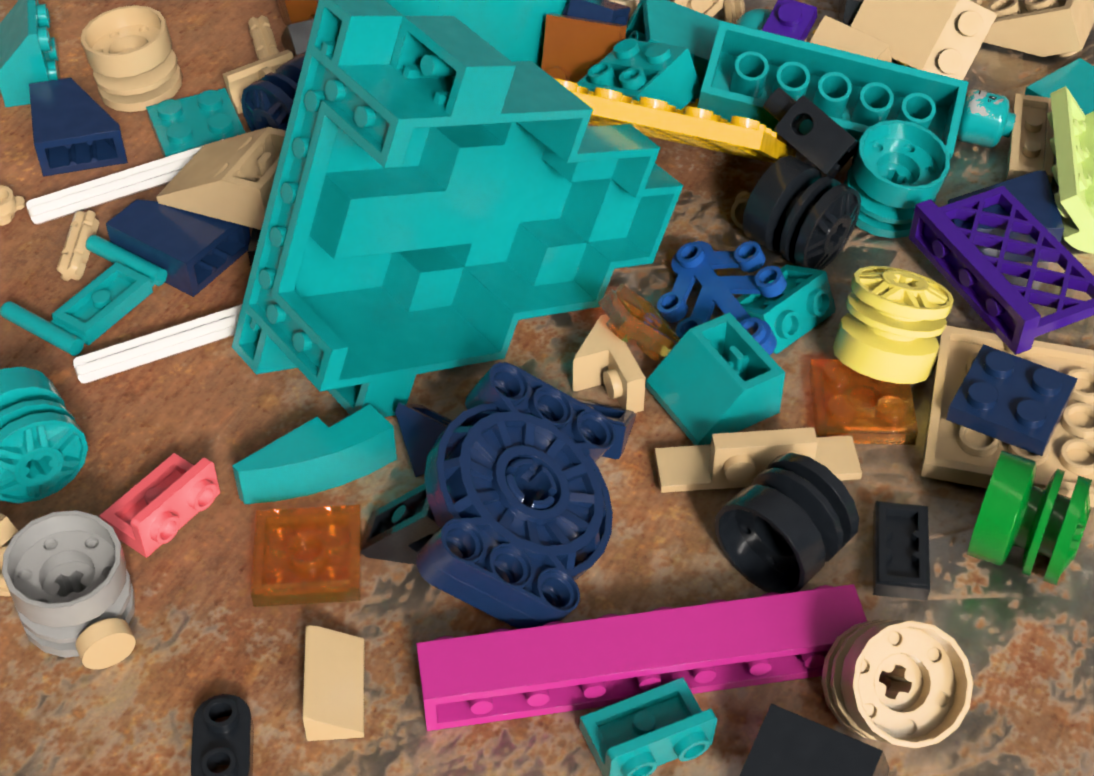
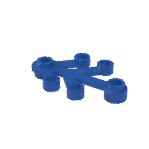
M755 241L744 242L735 251H714L712 246L706 242H690L683 245L672 258L671 266L677 278L672 291L665 293L659 298L657 309L666 322L674 323L680 321L688 312L686 301L693 285L700 283L702 288L691 316L682 320L676 327V335L679 340L689 329L710 321L714 307L717 305L723 314L730 312L761 347L771 355L776 348L777 339L770 325L759 318L750 317L733 294H761L764 297L773 298L780 295L786 289L787 282L781 269L777 266H767L758 271L756 275L718 276L714 272L715 269L740 268L743 272L747 273L759 270L764 265L766 258L760 245Z

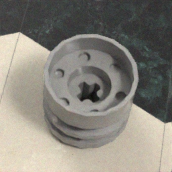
M73 510L52 512L32 520L13 536L3 554L2 575L29 641L43 652L64 658L78 657L79 654L75 647L76 640L82 631L91 624L107 618H119L125 620L129 625L135 613V592L131 584L130 575L126 569L122 546L113 527L97 515Z

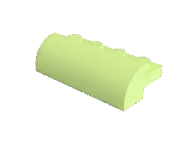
M1065 86L1050 93L1052 111L1047 113L1048 121L1054 131V137L1050 139V146L1056 157V164L1052 166V172L1059 186V192L1054 194L1057 208L1062 215L1064 225L1063 238L1065 241L1080 251L1094 254V111L1085 115Z

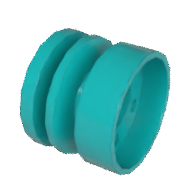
M902 120L881 121L866 129L859 140L852 159V166L848 170L846 180L843 183L860 194L861 206L856 222L858 228L879 237L891 239L908 237L915 205L930 199L935 203L936 196L950 169V155L943 141L931 130L916 123Z
M26 367L0 369V500L17 504L38 501L60 491L76 477L85 464L88 451L87 441L74 416L66 409L64 400L53 382L41 371Z

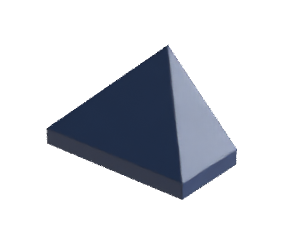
M398 403L395 414L415 477L425 475L427 456L436 438L452 420L423 405Z

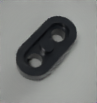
M231 694L216 695L204 701L196 710L193 719L191 776H253L254 725L249 706L240 697ZM230 716L223 722H215L220 717ZM218 765L229 766L223 772H212V770Z

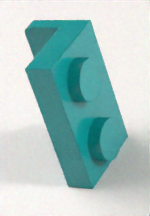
M682 677L581 716L579 729L603 776H649L657 769V766L677 758L680 761H689L707 751L713 743L718 719L712 709L701 710L685 679Z

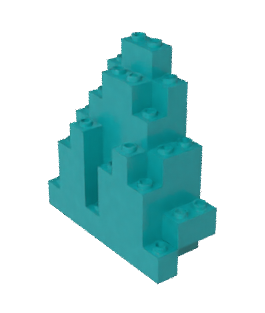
M319 0L232 348L256 375L298 368L320 392L328 391L350 415L368 404H371L383 417L396 415L395 410L398 403L408 402L416 374L505 359L518 320L600 307L614 269L653 263L684 185L655 163L661 147L631 124L589 127L588 122L593 111L589 105L532 61L511 62L456 17L403 16L385 0Z

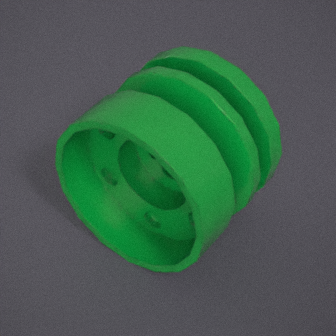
M1001 451L976 520L967 555L1001 566L1007 559L1013 546L1024 549L1022 574L1030 576L1037 554L1050 558L1043 581L1057 585L1060 575L1076 556L1090 515L1089 489L1092 479L1078 476L1070 498L1058 494L1065 474L1064 470L1057 468L1047 486L1043 489L1034 486L1037 470L1036 461Z

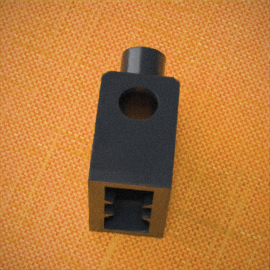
M779 87L763 105V108L779 121L774 130L826 175L835 178L853 157L859 142L804 95L796 101ZM809 119L813 122V128L808 134L803 135L799 131V126L802 121Z

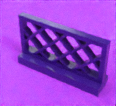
M1004 186L942 207H938L931 199L915 205L909 239L1015 355L1030 350L1034 338L1094 316V276ZM999 203L1010 216L982 210ZM959 219L973 222L972 230L957 227L951 220ZM979 224L1006 231L1004 237L979 232L977 228ZM1010 232L1030 235L1037 244L1010 239ZM975 245L1000 250L999 258L983 255ZM1005 252L1033 258L1032 264L1026 265L1004 260ZM1038 259L1058 263L1065 272L1061 273L1037 267ZM1001 273L1028 279L1026 287L1011 284ZM1033 280L1060 286V294L1031 289ZM1067 288L1086 292L1092 299L1083 301L1065 297ZM1030 303L1055 308L1056 312L1041 318V315Z

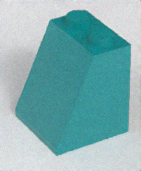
M640 0L627 23L626 39L633 38L637 41L667 43L668 45L687 47L702 88L720 20L669 0ZM700 92L690 102H694L695 99H699Z

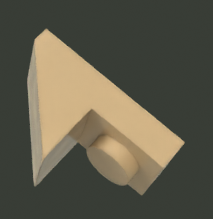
M609 313L601 315L574 357L573 391H580L604 384L608 396L611 399L617 398L622 409L634 411V413L644 411L646 377Z

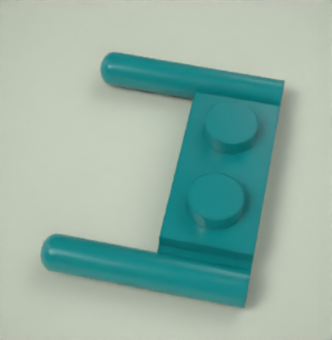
M91 235L86 240L87 250L112 262L113 265L51 314L53 319L50 322L11 301L5 302L1 306L0 314L4 319L68 354L76 356L82 351L84 343L87 345L93 343L152 294V287L154 285L161 286L167 279V271L98 235Z

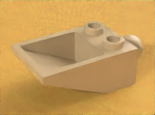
M266 127L205 144L156 196L158 204L261 230L286 131Z

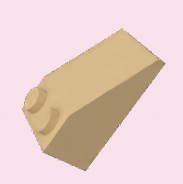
M863 0L850 27L889 44L892 62L963 80L998 14L970 0Z
M971 0L998 14L983 41L984 43L1040 57L1052 55L1068 57L1078 51H1082L1094 24V0Z

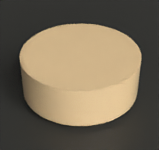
M107 618L97 621L84 629L77 638L75 647L83 665L86 668L98 670L108 668L123 661L134 650L136 640L125 620Z

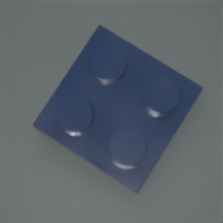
M983 344L949 406L946 420L1043 456L1074 392L1078 378Z

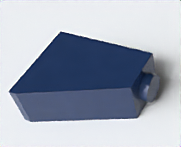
M72 78L29 84L34 146L43 177L128 163L119 124Z
M1034 171L948 200V204L1004 186L1061 242L1064 225L1046 171ZM999 203L982 210L1010 216ZM959 219L951 220L957 227L972 230L973 222ZM979 224L977 228L979 232L1004 237L1006 231ZM1010 232V239L1037 244L1030 235ZM975 245L983 255L999 258L1000 250ZM1005 252L1004 260L1013 262H1032L1033 260L1031 257ZM1038 259V262H1049Z
M136 199L106 223L110 242L167 271L165 283L192 297L248 251L251 239L250 230L247 226L158 204V201Z

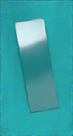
M371 404L331 427H328L320 418L315 417L232 465L239 499L244 504L287 500L339 487L369 475L397 460L394 426Z

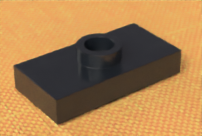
M875 501L873 511V595L927 601L930 592L928 506Z

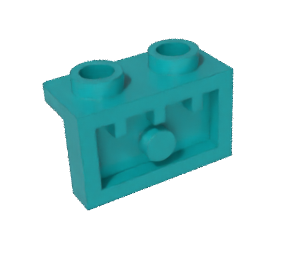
M786 264L781 268L787 286L780 295L767 298L761 294H743L737 298L750 317L759 318L770 325L777 339V345L773 351L774 354L780 353L835 313L836 306L826 271Z

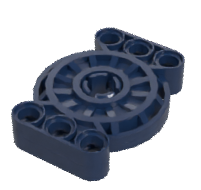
M498 362L487 371L468 393L465 401L467 410L457 416L436 438L427 456L424 475L427 501L436 524L440 529L420 549L416 557V565L423 579L432 586L517 629H523L561 621L577 608L580 601V591L575 580L590 569L605 552L612 533L613 511L609 490L595 462L614 444L616 436L613 425L600 412L515 365L507 362ZM575 562H582L581 564L575 566Z

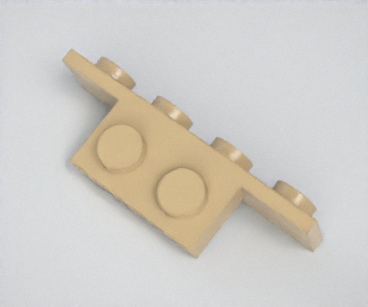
M814 427L712 434L710 445L655 448L654 452L661 493L747 487L777 456L788 453L800 454L814 459L826 466L841 481L857 480L862 477V470L852 435L816 437Z

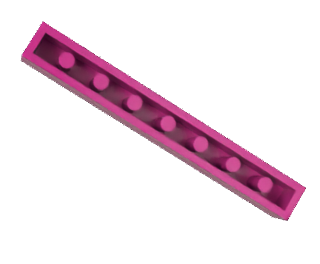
M854 584L836 587L823 585L806 591L784 594L772 592L754 598L732 601L713 600L702 605L680 608L660 607L650 612L628 615L607 614L597 619L564 623L555 621L538 627L516 630L496 629L486 634L456 638L443 636L433 641L416 643L427 731L610 706L682 677L685 679L692 694L822 676L825 656L836 638L853 625L867 622Z

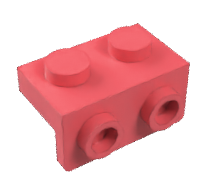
M173 453L100 514L99 517L113 527L119 540L147 558L162 544L171 541L180 528L200 511L206 510L220 494L214 463L204 457L193 465Z

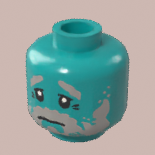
M971 89L966 94L957 135L958 140L985 148H993L998 144L1002 136L1009 138L1014 127L1016 114L1009 112L1010 104L1007 97L980 89Z

